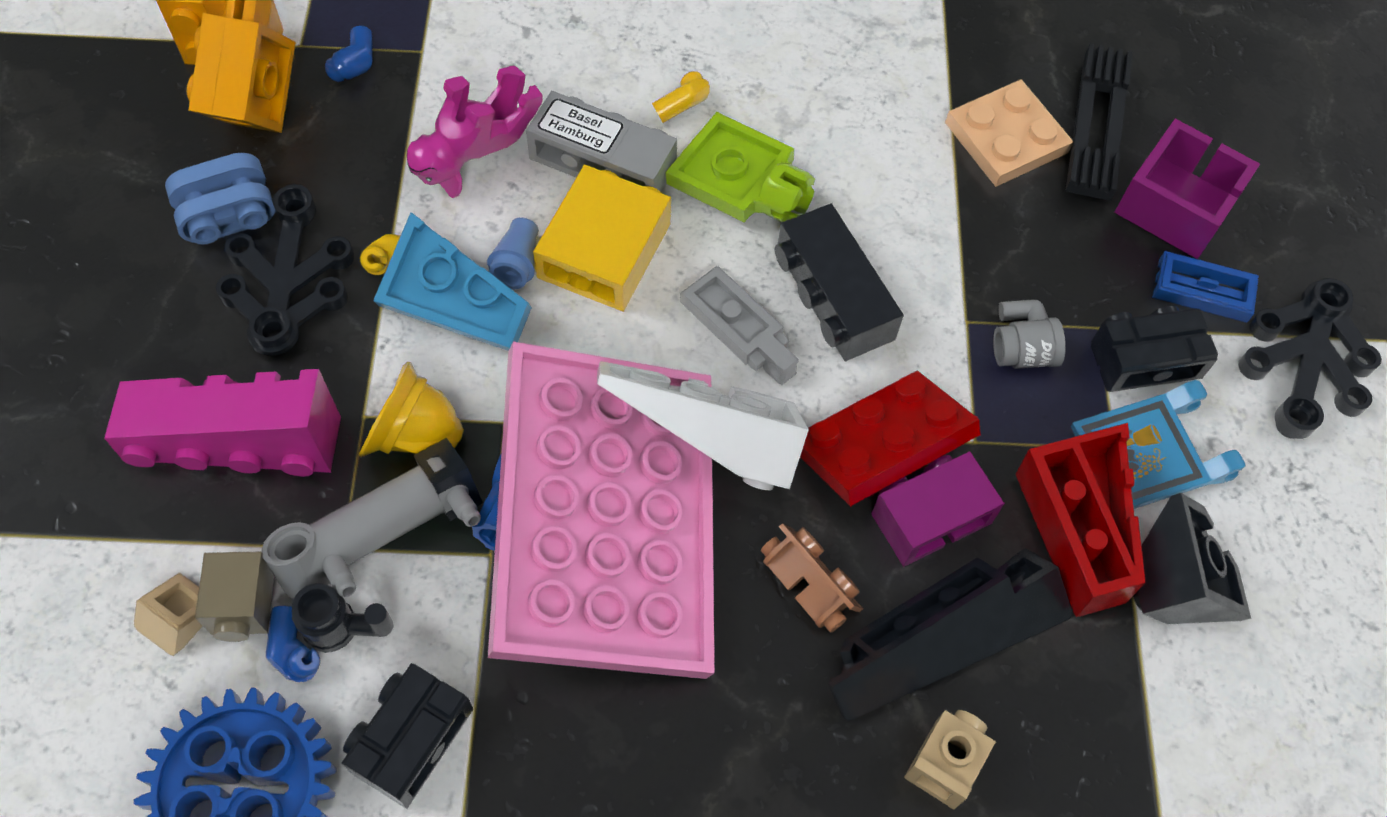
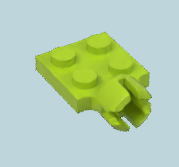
M718 112L713 115L665 172L667 185L744 223L754 213H764L780 222H785L799 216L791 212L792 210L805 214L815 192L812 188L815 182L814 176L792 165L794 161L793 147Z

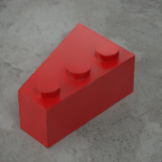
M1128 423L1031 448L1028 450L1015 474L1053 564L1059 567L1070 605L1076 617L1126 604L1145 584L1138 516H1134L1132 487L1135 485L1133 469H1129L1127 441L1130 438Z

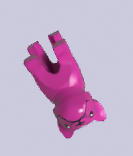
M509 66L498 70L496 77L498 85L484 102L468 100L470 83L463 76L445 80L443 89L447 97L435 121V132L431 135L422 134L416 141H412L407 149V164L412 174L418 176L425 184H440L451 198H455L462 191L460 170L464 163L508 148L518 141L543 102V95L536 85L530 86L527 93L523 94L525 74L516 66Z

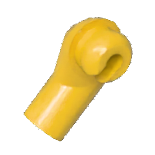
M696 71L688 72L682 77L679 88L652 103L663 123L708 98L710 92L709 82L703 79L701 73Z
M386 234L367 246L360 256L362 267L373 275L384 274L401 235Z

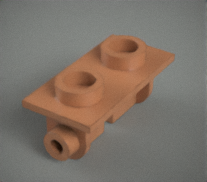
M782 523L779 528L787 537L782 542L777 537H774L761 548V552L765 555L763 562L771 569L787 590H791L805 578L809 585L795 599L816 622L815 624L819 628L825 626L832 633L847 620L842 613L847 606L850 610L856 612L863 610L854 599L860 590L839 567L833 572L826 567L819 559L824 549L804 527L796 532L793 528Z

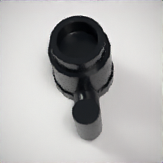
M311 584L302 588L296 594L292 603V620L304 641L316 651L324 653L335 652L345 647L354 635L384 637L393 630V621L382 604L374 603L369 605L364 614L354 613L351 606L339 595L336 589L324 584Z

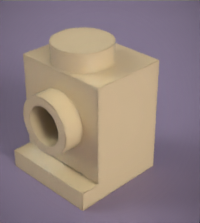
M944 710L934 723L904 778L954 810L967 799L971 787L996 741L985 735L987 726L975 715L963 710H957L955 715H952ZM948 742L965 751L966 757L964 759L954 758L948 751Z

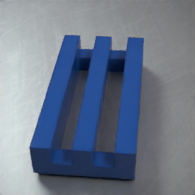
M1168 251L1163 252L1158 262L1160 270L1156 275L1155 282L1157 286L1154 289L1153 298L1193 309L1197 308L1201 311L1246 323L1254 315L1259 275ZM1174 271V272L1182 273V274H1185V275L1197 277V278H1200V279L1197 280V279L1189 278V277H1186V276L1174 274V273H1171V272ZM1219 284H1223V285L1235 287V288H1238V289H1242V290H1245V292L1239 291V290H1235V289H1231V288H1227V287H1224V286H1220Z

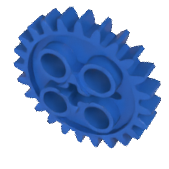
M251 687L244 703H242L239 696L232 689H226L223 706L218 707L210 698L204 696L201 702L202 714L198 717L193 716L185 709L179 711L180 719L184 725L179 732L171 728H161L160 732L168 742V745L164 750H146L145 754L157 762V765L153 771L137 773L136 779L151 786V791L135 798L134 805L144 810L152 811L146 817H190L193 809L199 803L206 800H211L212 811L209 817H250L256 808L266 804H271L272 817H327L316 807L319 800L334 798L336 792L329 786L322 784L321 779L335 774L337 768L329 761L318 759L326 755L332 749V746L325 738L313 740L321 730V726L314 718L302 722L306 711L297 702L285 710L286 700L279 693L274 692L264 704L263 694L257 688ZM225 741V752L222 758L217 763L204 767L203 757L206 750L217 742ZM274 746H284V757L279 765L271 770L262 771L261 760L268 749ZM243 776L256 786L267 787L288 784L289 789L284 794H275L260 789L237 787L231 795L216 785L205 784L186 787L185 783L187 779L196 777L224 784H237Z

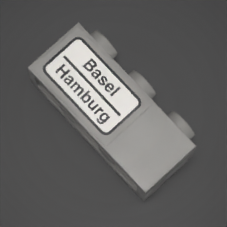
M552 90L526 129L529 159L574 177L578 176L585 164L598 170L611 171L622 179L641 186H651L663 192L667 185L665 172L677 159V138L668 135L660 129H651L628 120L618 113L604 111L584 103L579 98L568 97Z

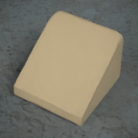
M178 573L136 600L135 629L169 655L174 656L202 628V625L195 618L199 586L181 573Z

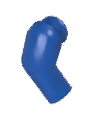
M356 26L350 30V46L336 51L325 62V71L329 78L336 82H341L345 78L357 77L371 68L373 62L372 31L365 26Z
M275 606L271 611L265 652L266 659L287 680L306 682L312 679L319 669L320 656L314 648L310 650L297 639L298 629L292 620V607Z

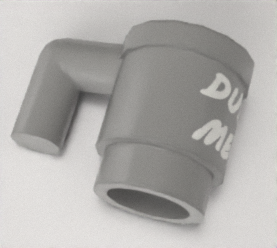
M1039 300L1000 302L998 312L1001 321L1028 319V321L1011 322L1009 326L996 327L993 347L997 364L999 366L1012 365L1015 369L1061 366L1065 357V335L1060 320L1056 317L1048 318L1045 307Z

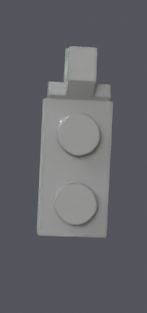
M719 266L710 270L680 293V302L745 365L748 364L755 371L763 367L765 372L781 385L796 375L799 359L786 348L789 346V340L783 334V326Z

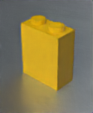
M584 164L533 251L536 277L624 312L670 226L671 197L654 187L641 186L622 179L611 171L598 170Z

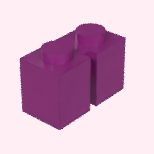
M969 451L955 459H952L950 455L942 456L930 463L924 469L923 474L910 480L905 476L881 489L872 511V516L902 566L905 567L943 548L946 543L942 537L948 535L952 543L992 524L1002 509L1004 502Z

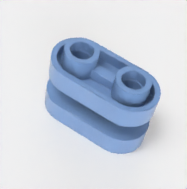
M234 153L180 169L167 178L165 189L170 205L175 209L174 219L181 238L197 244H209L224 236L247 229L260 228L273 217L275 213L270 190L265 186L266 178L257 157L248 153Z

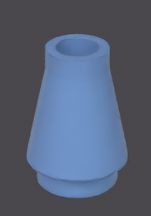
M516 218L511 222L510 228L487 259L489 272L512 290L524 287L534 277L535 273L533 251L536 247L539 229L533 221L527 218Z

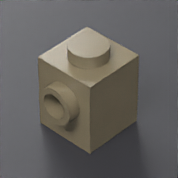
M261 551L204 553L195 618L215 639L227 642H241L248 640L249 634H268L274 575L264 561Z

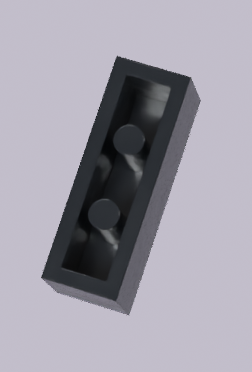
M830 203L782 222L778 244L775 245L777 261L780 267L785 272L790 271L795 279L798 294L803 305L807 309L812 308L820 320L821 332L827 344L832 348L836 347L846 362L895 341L904 314L833 204Z

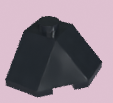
M1183 493L1172 495L1141 545L1145 584L1133 595L1136 605L1144 615L1165 624L1231 622L1251 619L1240 571L1229 550L1222 552L1216 539L1208 535L1206 530L1213 529L1214 523L1205 506Z

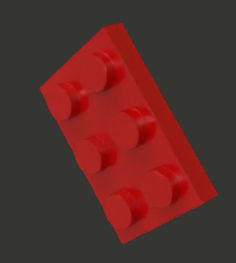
M917 370L808 427L809 430L800 458L847 504L852 506L981 435L980 420Z

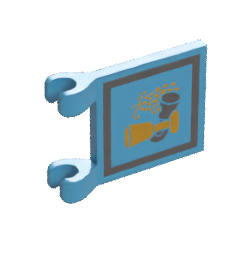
M1198 380L1182 384L1167 393L1073 422L1071 425L1076 437L1128 423L1130 438L1127 441L1129 469H1133L1135 485L1132 487L1134 509L1206 485L1234 480L1239 475L1238 471L1246 466L1241 454L1237 450L1224 452L1202 463L1177 414H1185L1197 410L1201 405L1200 400H1204L1207 397L1204 386Z

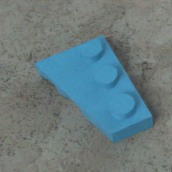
M410 212L373 300L380 307L509 351L513 341H519L532 309L526 300L486 269L481 268L464 255L455 245L442 238L412 212Z

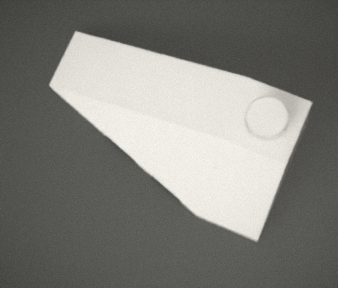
M600 361L597 370L598 385L736 475L743 477V481L746 484L762 490H772L774 485L790 489L809 430L794 402L736 387H731L729 395L726 396L722 395L718 390L709 387L706 382L690 378L688 381H683L680 387L670 385L671 379L661 373Z

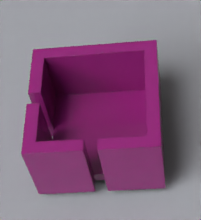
M1175 118L1133 177L1114 213L1198 259L1260 166V163L1221 144L1199 178L1192 173L1213 138Z

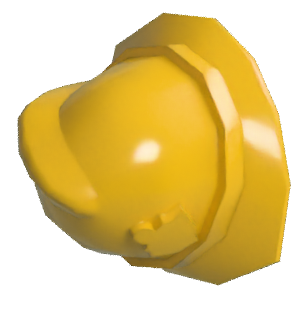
M407 361L402 366L395 387L372 425L358 456L362 457L379 450L387 454L390 451L417 454L445 438L455 448L462 438L464 429L448 398L440 390L426 383L428 379L418 376L412 363Z

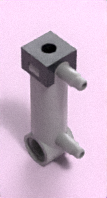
M447 438L413 455L418 466L311 524L301 522L290 523L271 533L263 544L261 550L263 553L262 557L284 592L294 599L296 594L308 585L324 584L329 586L331 584L340 596H351L356 590V585L348 565L442 513H445L450 521L458 517L460 520H463L466 526L477 525L481 519L477 506L481 505L483 501L468 467Z

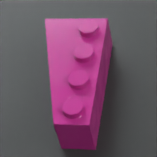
M319 369L301 370L298 380L280 381L281 376L276 371L256 373L254 382L238 383L227 375L207 376V380L201 386H193L192 383L183 378L120 381L104 439L120 456L122 461L137 467H152L155 463H172L189 470H204L207 466H224L241 473H257L260 469H276L294 476H310L313 472L331 473L341 416Z

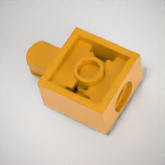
M228 0L225 17L207 13L202 14L201 26L197 28L194 36V49L197 53L194 74L190 76L187 84V97L190 101L188 111L229 124L282 133L296 42L268 28L272 0Z

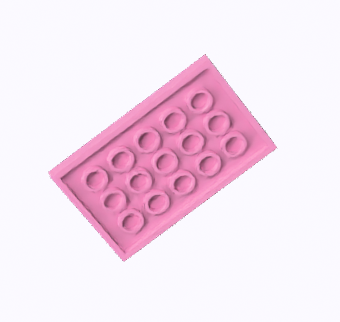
M513 341L508 351L488 658L702 679L709 678L715 673L712 458L598 385L597 370L600 361L654 371L671 379L670 385L679 387L683 381H688L689 378L704 381L711 387V375Z

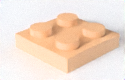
M1022 79L950 110L945 124L995 187L1068 154L1074 143Z

